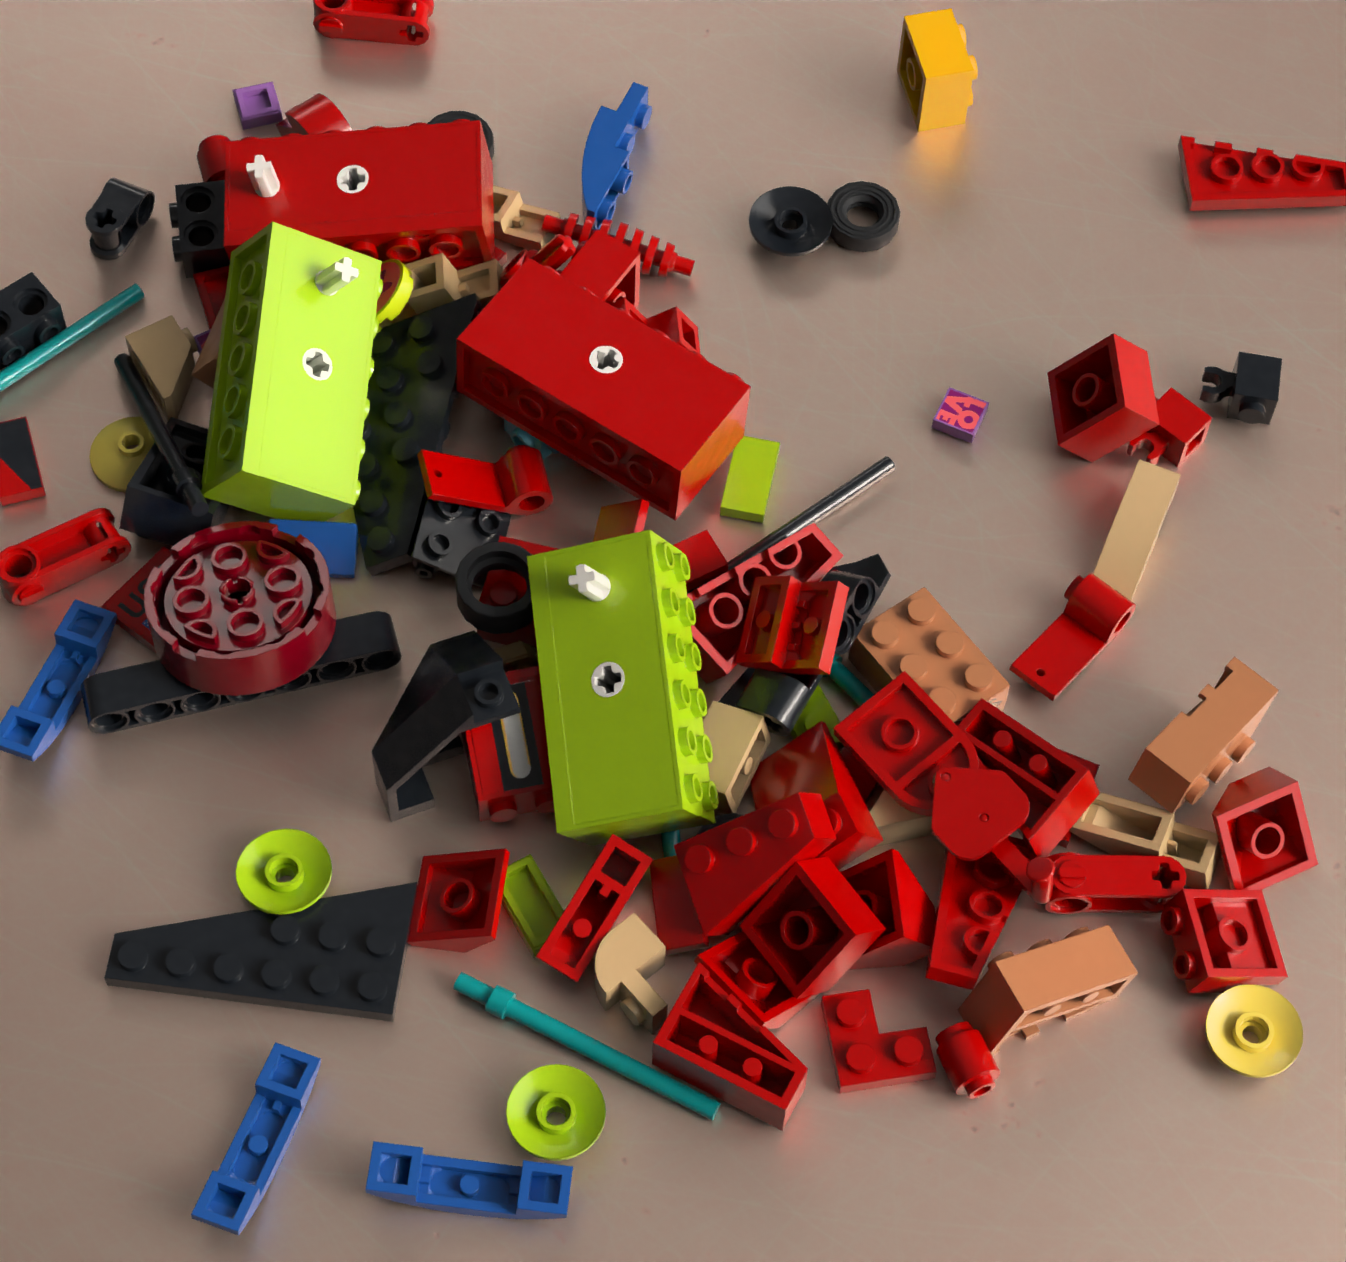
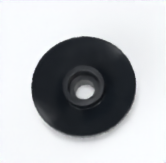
M779 187L764 193L755 201L749 214V228L754 239L763 248L777 255L794 257L812 253L828 240L832 231L833 218L827 203L816 193L800 187Z

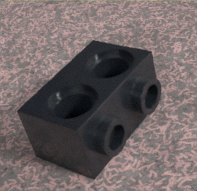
M225 180L175 185L177 202L169 203L172 228H179V236L172 237L175 262L183 261L186 278H192L193 274L230 265V259L224 248Z
M33 272L0 290V370L11 365L67 328L61 305Z

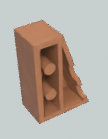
M1109 925L1089 930L1088 927H1081L1068 934L1063 940L1052 943L1050 939H1044L1032 945L1026 952L1014 955L1012 951H1008L993 958L987 964L989 970L958 1008V1012L964 1021L971 1023L973 1029L981 1032L993 1056L999 1053V1047L1007 1038L1021 1032L1025 1040L1039 1034L1040 1030L1037 1024L1061 1015L1067 1021L1118 997L1138 972Z

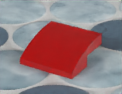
M791 575L755 577L736 663L743 667L760 668L775 672L830 675L849 587L840 581L801 582Z

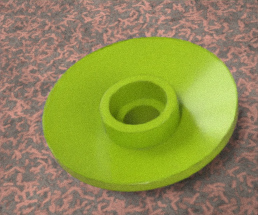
M278 829L258 836L245 847L236 866L238 888L245 900L263 912L279 915L296 913L312 906L326 892L332 877L331 859L325 846L313 835L296 829ZM283 876L293 877L288 882H278Z
M545 1065L528 1072L513 1087L506 1108L507 1124L514 1140L529 1154L544 1160H567L584 1153L599 1138L606 1117L605 1100L596 1082L585 1072L568 1065ZM553 1112H560L566 1119L560 1125H553L548 1122L547 1117Z

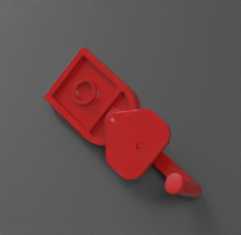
M906 671L902 672L833 728L834 735L900 806L915 814L932 816L931 826L933 834L952 855L964 861H975L990 853L1035 902L1045 904L1052 898L1053 875L1055 871L1052 860L1047 857H1036L1029 861L1007 838L1021 827L1029 816L1030 804L1027 795L1005 772L1001 770L979 769L978 755L971 740Z

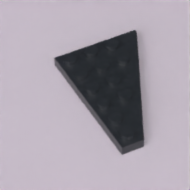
M476 293L385 326L373 339L371 358L374 360V370L369 379L367 391L370 408L364 420L362 439L365 441V451L359 464L358 473L361 490L358 500L353 506L365 567L372 576L414 560L411 559V554L427 498L417 454L422 449L443 453L442 445L448 437L451 426L448 418L453 400L458 398L460 394L457 391V338L475 319L477 313L483 310L482 303Z

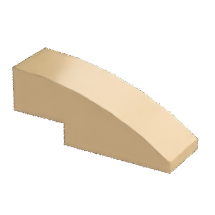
M1139 459L1093 572L1095 576L1129 600H1132L1181 476L1179 473Z
M1100 792L1069 830L1111 855L1172 857L1179 861L1185 869L1187 875L1185 885L1195 889L1209 888L1222 855L1217 833L1175 822L1174 813L1171 814L1168 810Z

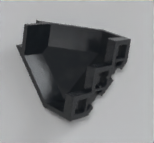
M475 630L430 644L372 749L376 784L391 822L435 807V800L422 767L464 754L463 744L459 736L461 732L520 713V707L503 669V659Z

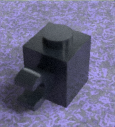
M1239 352L1232 372L1224 371L1218 367H1205L1202 381L1213 383L1217 387L1203 386L1200 400L1206 403H1217L1229 396L1227 418L1241 420L1248 424L1261 423L1269 425L1278 402L1282 358Z

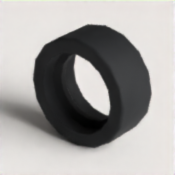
M507 542L486 543L472 549L461 560L455 574L457 606L464 619L478 630L492 634L512 633L526 627L534 619L527 556L532 554L521 546ZM505 569L515 572L525 579L527 586L525 595L519 601L508 606L494 607L483 604L472 593L473 582L480 575L491 570Z

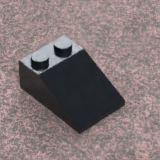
M170 417L166 426L187 466L196 471L202 482L208 429ZM154 443L127 485L119 529L135 533L142 538L153 539L174 546L184 538L200 530L222 524L230 505L205 498L209 506L208 512L201 517L192 515L185 499L177 496L171 484L172 474L156 443Z

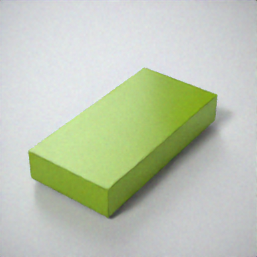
M743 436L733 451L720 506V515L763 523L778 459L780 442Z
M529 854L508 865L502 905L532 957L535 958L564 910L532 855Z

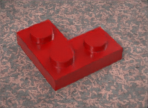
M869 989L822 996L821 1008L839 1094L935 1079L937 1070L927 1026L879 1034Z

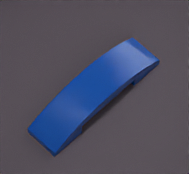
M76 599L73 601L54 633L56 645L20 706L15 707L11 705L0 723L1 751L34 762L53 743L82 699L81 683L96 673L117 621L116 613Z
M275 1042L255 1083L256 1094L218 1172L212 1170L191 1213L192 1219L232 1234L240 1235L259 1206L284 1158L311 1094L321 1065V1058Z
M373 1141L365 1191L368 1194L391 1201L449 1213L506 1219L567 1218L573 1166L523 1160L521 1167L423 1154V1147Z

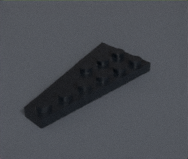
M417 882L320 898L312 906L292 914H271L256 909L115 933L104 978L108 986L394 1022Z

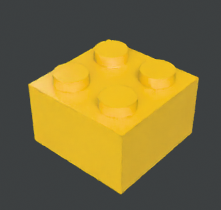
M952 8L904 16L897 72L918 132L965 124L967 108L973 104L972 80L977 79L978 70L974 55H968L966 34L963 25L957 24Z

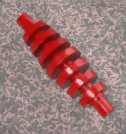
M570 213L569 218L564 219L546 214L541 230L555 235H568L579 244L582 241L587 242L596 231L594 229L596 217L587 216L583 226L577 224L579 214ZM603 220L600 231L640 252V261L643 262L641 274L649 275L652 265L659 267L657 277L666 278L667 273H672V271L691 276L695 260L677 255L678 253L674 252L675 245L667 242L665 251L658 249L660 238L653 235L649 245H644L642 241L645 231L638 228L635 230L632 241L628 240L626 236L629 224L620 222L616 236L612 235L610 231L613 220Z

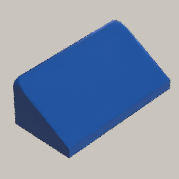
M283 519L268 520L267 523L277 524L278 531L290 534L296 538L301 534L312 542L325 559L329 577L355 578L359 545L356 524Z

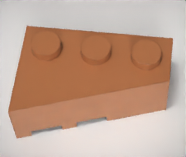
M1235 656L1225 666V671L1215 688L1207 684L1198 695L1202 701L1187 714L1181 711L1145 748L1128 778L1129 781L1171 814L1186 801L1194 805L1209 787L1210 780L1217 784L1226 775L1233 764L1232 760L1239 764L1246 758L1256 743L1251 736L1279 692L1275 686Z

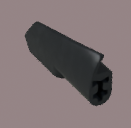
M879 554L857 562L832 567L821 580L840 581L849 587L835 654L843 655L851 648L891 577ZM747 668L718 702L763 715L770 733L789 736L823 675L783 673L760 668Z

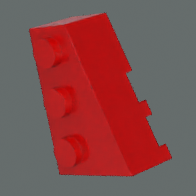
M981 698L958 727L973 743L978 755L979 769L1001 770L1005 772L1027 795L1030 804L1029 816L1017 831L1035 857H1047L1100 792L1088 768Z
M797 792L673 845L704 936L729 935L739 926L738 923L760 903L796 861L816 858L837 839L821 794Z
M698 962L654 1039L652 1046V1065L783 1131L805 1090L808 1068L765 1026L761 1027L742 1008V1003L732 993L729 995L710 977V972L700 962Z

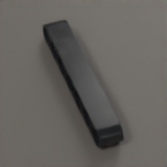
M375 611L337 619L332 641L314 666L293 681L265 692L239 696L203 692L173 677L160 660L92 675L81 683L80 690L88 728L92 732L106 734L383 671L397 665L402 655L390 614Z

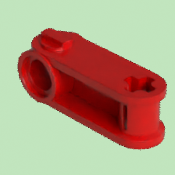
M313 0V25L324 37L414 46L424 44L429 39L430 29L427 22L428 17L433 14V0ZM413 3H416V10L412 8ZM412 26H415L414 34L411 33Z
M98 508L1 551L0 587L3 597L9 603L16 606L32 605L51 594L122 562L131 552L132 546L128 539L120 536L115 528V517L110 509ZM22 573L27 574V575H25V576H23V577H19V578H18V577H15V576H17V575H19V574H22Z
M1057 853L1047 857L1054 863L1055 871L1053 875L1052 898L1045 903V909L1054 914H1075L1080 912L1161 913L1164 910L1163 905L1184 888L1187 875L1179 861L1167 856Z

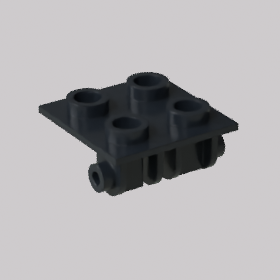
M427 497L411 554V559H414L413 566L416 568L415 573L422 578H431L433 573L440 570L455 577L461 560L472 549L486 543L498 542L500 535L507 536L511 515L504 512L432 500ZM488 572L480 575L473 584L483 588Z

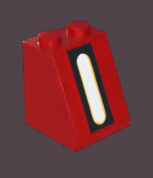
M539 666L505 672L520 707V713L461 732L480 822L488 820L506 822L514 819L517 815L535 811L542 814L555 812Z

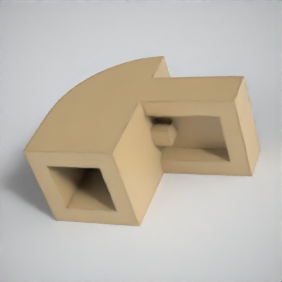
M443 253L405 264L412 272L409 276L414 279L413 290L408 303L417 314L476 293L484 308L501 289L500 282L502 279L500 274L503 271V267L496 259L458 271Z
M635 912L613 928L601 941L595 957V991L605 1011L621 1000L620 1007L627 1018L636 1026L642 1023L653 1034L664 1024L667 1018L668 1004L646 980L665 966L666 946Z

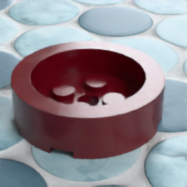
M239 521L219 524L200 530L175 544L171 548L172 555L160 568L154 566L146 582L144 607L153 644L160 662L180 682L203 692L239 696L261 693L285 685L314 666L327 650L335 632L336 610L329 571L324 557L307 538L301 534L296 538L290 534L278 531L277 524L259 521ZM236 591L248 592L242 598V603H238L237 599H231L228 596Z

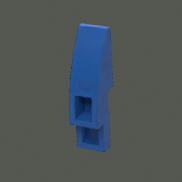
M635 82L632 83L617 111L604 106L600 107L587 137L582 163V210L584 223L587 216L596 217L594 225L596 230L600 229L604 219H612L619 194H626L633 179V171L629 170V156L635 144V135L639 128L643 130L646 128L652 114V106L648 105V87Z

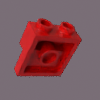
M1182 889L1163 905L1164 910L1160 919L1161 928L1166 935H1172L1176 954L1173 958V970L1178 979H1184L1188 993H1223L1237 985L1248 984L1278 985L1288 977L1262 890Z

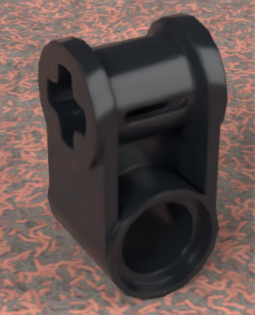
M114 177L108 180L101 195L85 217L87 229L92 233L89 240L90 248L96 257L112 260L126 252L140 228L147 223L152 214L155 203L154 193Z

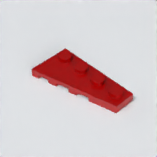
M1180 135L1178 150L1189 211L1346 206V162L1299 154L1290 159L1273 154L1274 150L1257 148L1256 153L1234 150L1231 143L1215 141L1214 146L1194 143V137Z
M1012 836L1007 837L1029 861L1036 858L1023 839ZM946 848L925 978L969 990L974 989L1023 889L990 853L975 861H964L956 858Z

